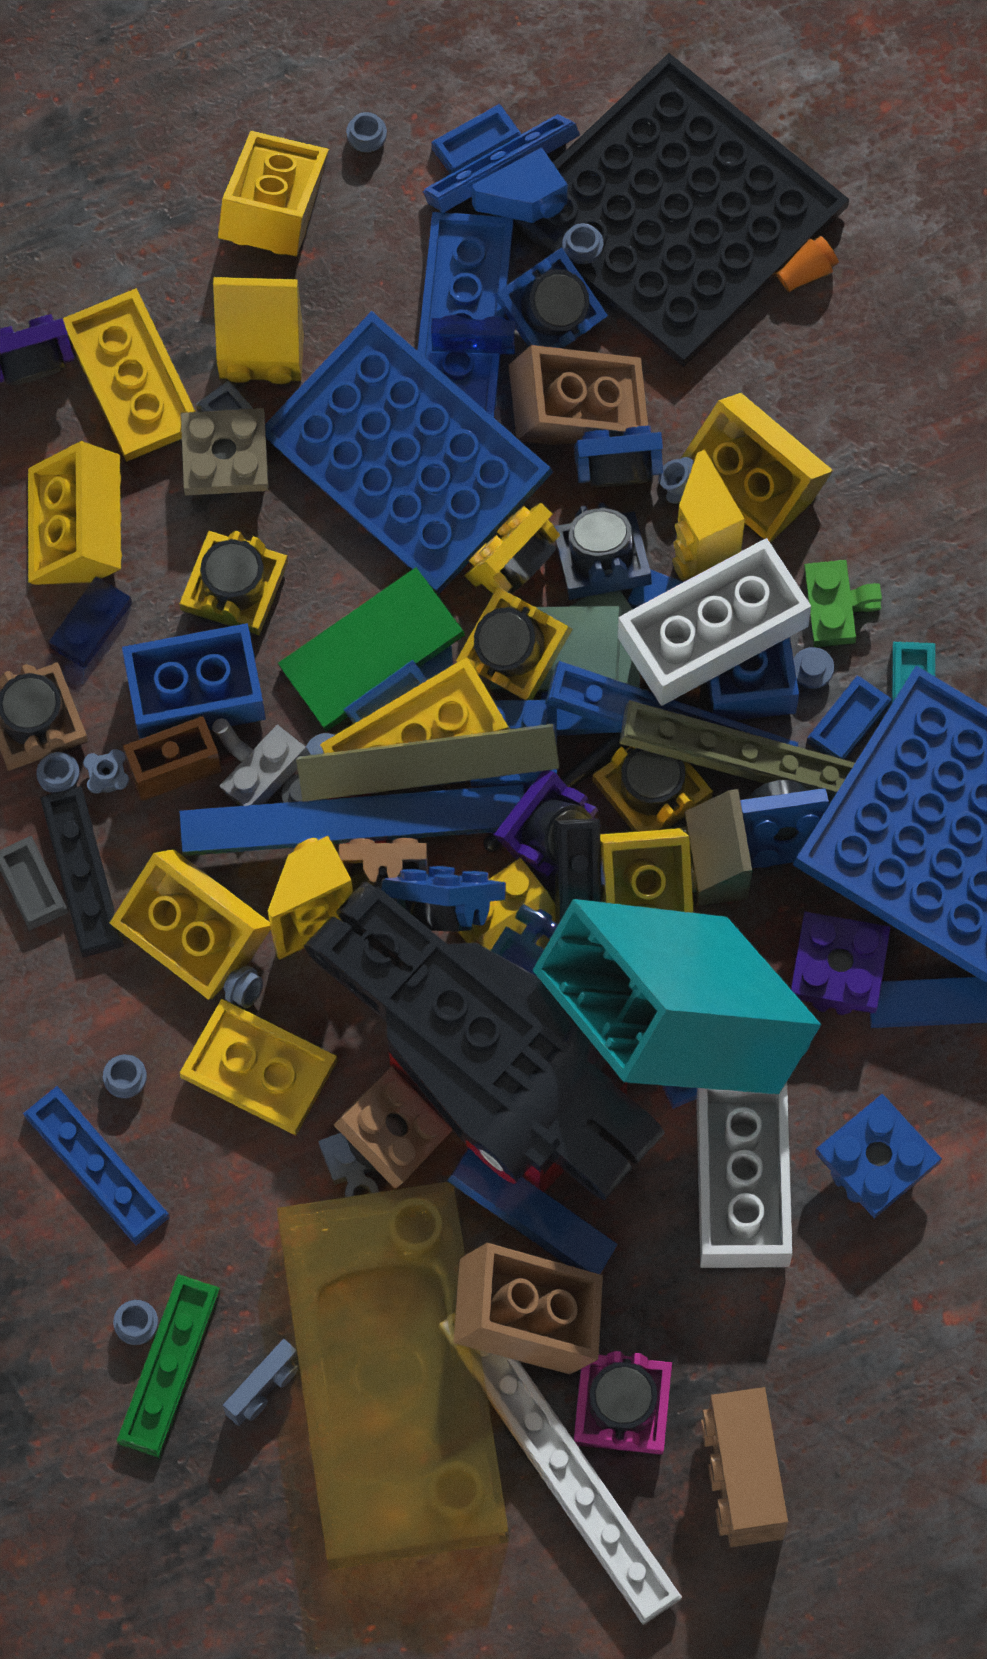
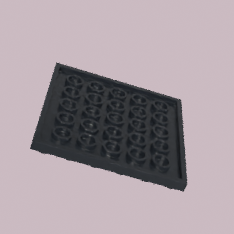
M668 53L553 162L568 184L567 205L551 218L543 217L534 223L514 219V226L549 255L562 248L565 233L574 225L585 223L596 228L603 238V251L601 255L591 263L578 264L572 262L590 290L684 367L777 277L776 272L783 268L809 239L814 241L848 208L849 198L683 63Z

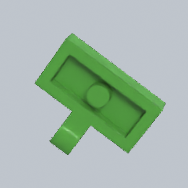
M846 560L804 564L807 597L811 605L810 621L813 646L825 647L856 643L853 612L881 610L880 584H866L857 589L850 590Z

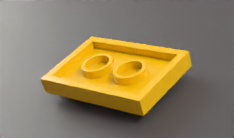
M221 999L182 1067L180 1077L296 1136L338 1060L336 1055Z

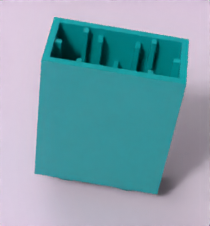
M573 899L533 968V972L622 1081L628 1083L780 1094L800 1059L808 1051L811 1041L822 1025L730 919L724 916Z

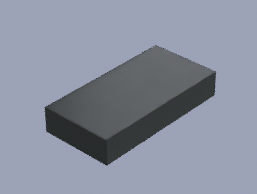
M32 836L0 850V872L29 931L68 913L67 907Z

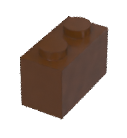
M203 716L123 745L126 762L141 801L222 772L218 751Z

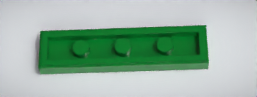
M180 1274L177 1275L117 1438L119 1445L158 1458L161 1457L221 1293L220 1287Z

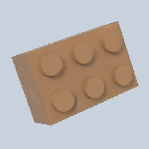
M485 1243L460 1258L454 1343L570 1375L598 1360L603 1275Z
M761 1387L711 1395L709 1408L702 1410L701 1430L704 1446H713L714 1454H710L708 1471L712 1491L720 1490L721 1499H717L718 1508L715 1509L719 1535L728 1536L729 1548L783 1540L788 1525V1518L766 1389Z

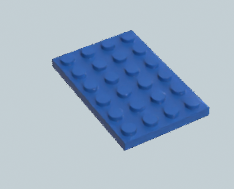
M372 311L265 424L266 440L407 567L411 570L417 567L431 588L438 594L452 582L469 563L468 560L484 543H488L493 538L497 530L512 514H515L553 473L552 469Z

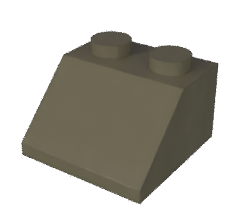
M738 789L729 790L685 811L684 827H677L689 835L692 892H695L697 906L746 900L749 897L752 866Z

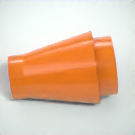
M820 236L814 241L809 239L784 267L776 273L783 287L790 293L797 287L833 273L832 268L839 264V260L828 242Z

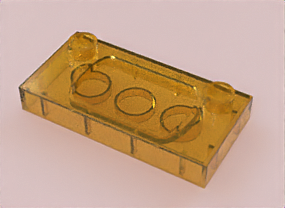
M449 1182L277 1208L329 1570L509 1542V1531L480 1350L454 1343L460 1258L465 1256L454 1186ZM447 1320L449 1326V1333L443 1326V1323Z

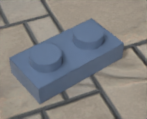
M283 1339L223 1404L225 1415L238 1426L246 1418L253 1421L267 1406L268 1400L265 1397L275 1386L278 1385L280 1388H283L299 1369L296 1366L299 1361L297 1350Z

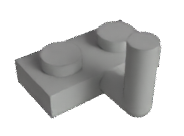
M217 719L212 726L213 731L227 751L241 761L235 770L219 785L222 791L240 806L265 804L297 770V757L311 755L302 743L278 724L254 749L240 740L226 719Z

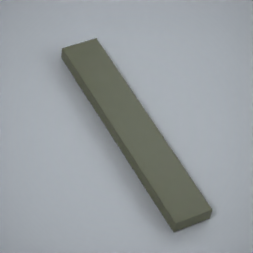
M631 700L627 703L624 711L619 744L764 784L776 780H792L801 783L808 790L826 788L830 802L855 764L851 761Z
M554 724L297 757L296 759L303 802L559 769Z

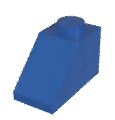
M541 147L473 184L472 206L478 212L534 223L543 217L551 218L567 205L568 184Z

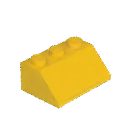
M742 393L718 400L681 457H690L694 461L697 453L705 449L745 519L744 523L763 539L767 538L769 542H772L812 503L833 472L830 467Z
M80 441L28 468V583L34 585L91 583L121 570V475L119 454Z
M705 449L696 455L679 504L678 523L675 524L677 539L673 544L676 552L672 562L677 575L682 581L689 580L738 554L742 548L745 519Z
M329 836L320 840L317 838L307 839L294 848V852L288 854L268 908L274 949L279 960L303 949L307 941L331 916L341 921L336 911L353 893L352 880Z
M175 849L153 853L109 922L208 1000L212 999L224 987L225 981L232 971L239 970L251 961L271 930L268 920Z

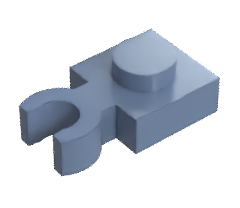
M342 1133L318 1141L334 1185L347 1181L345 1197L350 1209H358L354 1195L360 1189L368 1190L374 1202L379 1201L377 1184L371 1178L365 1176V1174L373 1170L367 1169L356 1160L350 1151L347 1139Z

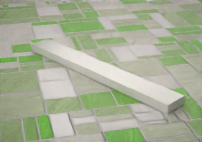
M456 1313L439 1323V1328L641 1623L643 1625L680 1601L682 1598L680 1593L518 1360L455 1344Z

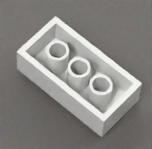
M766 538L618 617V639L659 704L663 706L809 627L811 605Z
M787 1082L780 1094L698 1088L696 1100L700 1268L789 1267L792 1257Z

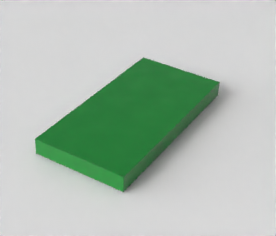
M415 567L278 662V665L327 732L348 717L343 710L345 707L408 662L413 660L419 668L460 640L465 634L423 575Z

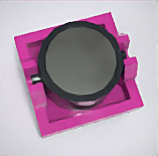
M614 1351L608 1353L607 1356L598 1355L597 1361L583 1367L580 1374L574 1441L577 1446L663 1455L672 1362L648 1360L646 1356L640 1353L624 1356L622 1352Z

